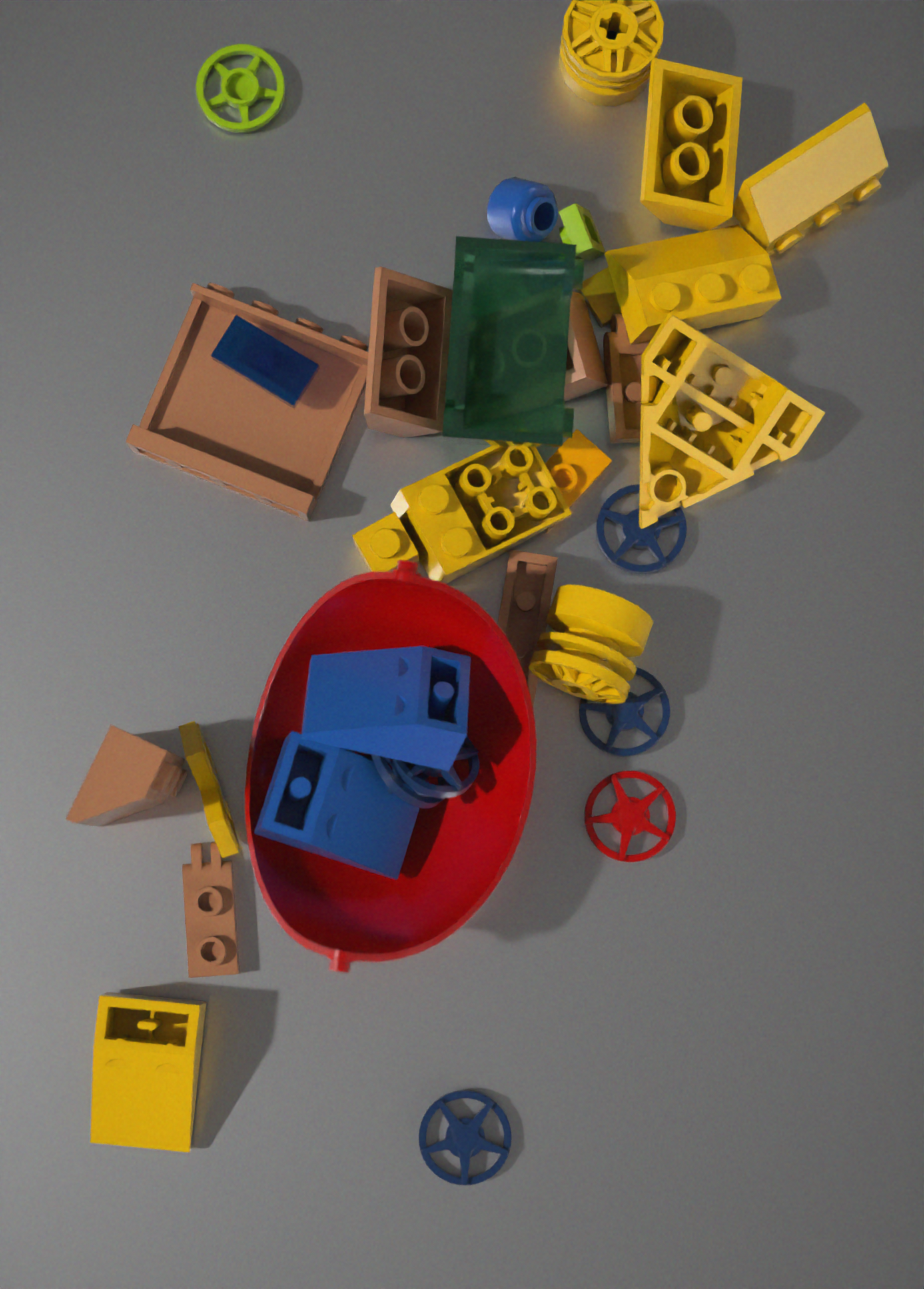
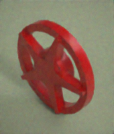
M621 771L607 776L593 788L586 801L584 823L590 840L604 855L622 862H639L656 855L669 842L675 828L676 811L670 793L656 778L639 771ZM625 778L639 779L652 785L655 790L641 800L636 797H628L618 780ZM612 783L617 802L613 805L610 813L592 817L593 805L598 794L608 784ZM659 795L662 796L666 804L668 814L665 832L650 822L648 807ZM593 823H611L613 828L621 834L619 853L609 849L601 842L594 830ZM646 831L661 838L654 847L643 853L626 855L631 836Z

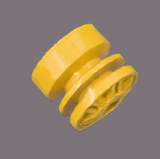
M654 0L571 1L563 20L559 68L565 84L577 97L593 105L617 106L632 101L647 88L650 81L651 61L654 58H658L663 42L664 21L657 3ZM609 31L618 33L615 40L606 38Z
M567 584L558 586L545 620L550 628L556 632L541 633L537 642V647L540 651H534L528 668L545 683L570 695L600 703H624L630 690V685L627 681H631L634 678L637 670L633 662L626 657H636L642 654L653 625L652 618L639 606L609 592L583 585Z

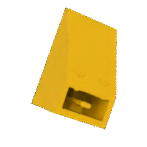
M527 430L521 431L400 489L390 505L417 549L419 560L428 577L445 584L483 566L572 514Z
M113 992L99 995L93 1045L90 1143L190 1152L206 1011L205 1001Z

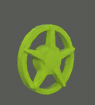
M235 44L219 49L204 62L198 73L196 94L203 113L213 124L230 132L248 133L262 128L277 115L285 97V82L278 63L269 53L253 45ZM245 54L254 56L247 68H234L229 71L219 63L221 60L233 55ZM262 60L269 65L276 76L277 91L260 87L256 74ZM214 68L222 77V93L206 102L204 94L205 82L210 71ZM258 99L274 100L270 108L263 115L250 121L249 107L254 105ZM229 104L239 109L242 122L237 123L224 120L212 110Z

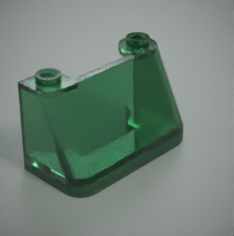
M456 236L442 434L443 443L562 447L563 437L572 438L574 408H565L564 390L570 303L573 289H582L584 278V259H575L576 244Z

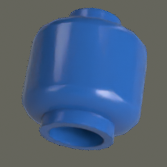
M512 177L504 179L499 183L490 195L487 205V219L491 229L499 237L533 245L545 239L554 229L558 219L557 202L554 193L545 184Z

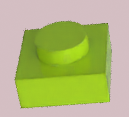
M574 203L558 211L564 226L559 228L560 237L570 254L575 253L576 256L590 262L606 253L590 210Z

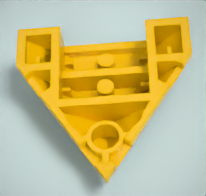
M668 313L641 356L639 527L643 529L659 521L657 517L680 506L684 508L689 507L753 476V471L778 459L782 462L797 455L825 412L694 327Z

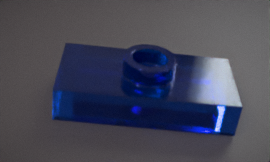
M238 315L234 317L211 354L213 360L293 409L296 408L320 369L319 365Z

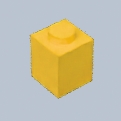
M396 512L387 515L352 535L354 544L370 572H392V569H397L398 560L420 562L419 553Z

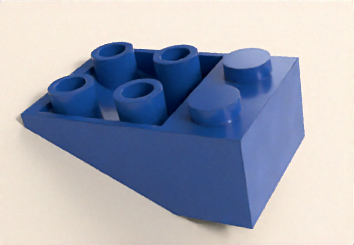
M425 646L312 655L309 664L301 739L449 771L467 735L471 657Z
M292 731L284 740L254 834L397 880L419 808L406 803L396 794L388 792L389 787L380 777L373 761L344 748L303 740L300 733ZM403 783L408 789L415 792L413 788Z

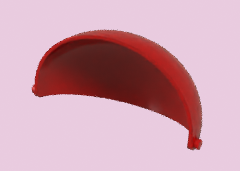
M398 560L397 569H392V572H367L339 583L314 603L289 635L270 672L260 699L249 745L245 782V819L251 862L262 896L274 918L293 940L306 949L325 955L327 959H330L329 970L349 973L351 963H356V961L385 962L421 953L442 942L471 919L494 891L514 856L529 814L534 789L537 747L535 717L526 678L515 651L494 619L477 602L463 592L443 582L422 577L420 573H417L419 563L407 560ZM425 646L471 657L467 736L479 751V772L471 787L463 794L452 798H445L437 806L430 809L419 808L397 880L254 834L284 740L292 731L302 734L309 664L312 655ZM350 750L360 756H372V754ZM455 760L453 767L461 782H463L469 773L468 760ZM428 777L425 780L428 783L438 785L437 777Z

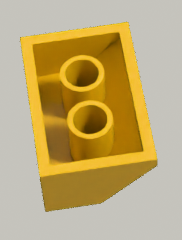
M654 58L651 61L640 203L662 223L698 231H708L732 218L742 77Z
M864 102L743 181L733 204V214L743 229L768 253L775 248L779 253L785 252L803 238V235L800 233L813 223L818 228L825 226L841 214V205L853 197L859 203L871 196L882 186L879 180L887 169L888 163L871 110Z
M739 225L608 250L605 253L630 344L652 340L668 313L695 329L701 330L761 317L782 299L768 252Z

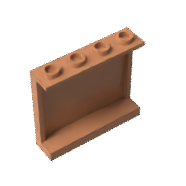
M192 283L190 290L193 300L140 425H132L126 439V444L135 453L309 522L366 386L368 346L349 336L343 335L340 340L324 335L322 334L323 328L303 318H297L294 323L278 317L279 311L266 303L253 300L251 305L235 300L233 299L235 294L232 291L218 284L208 283L205 288Z

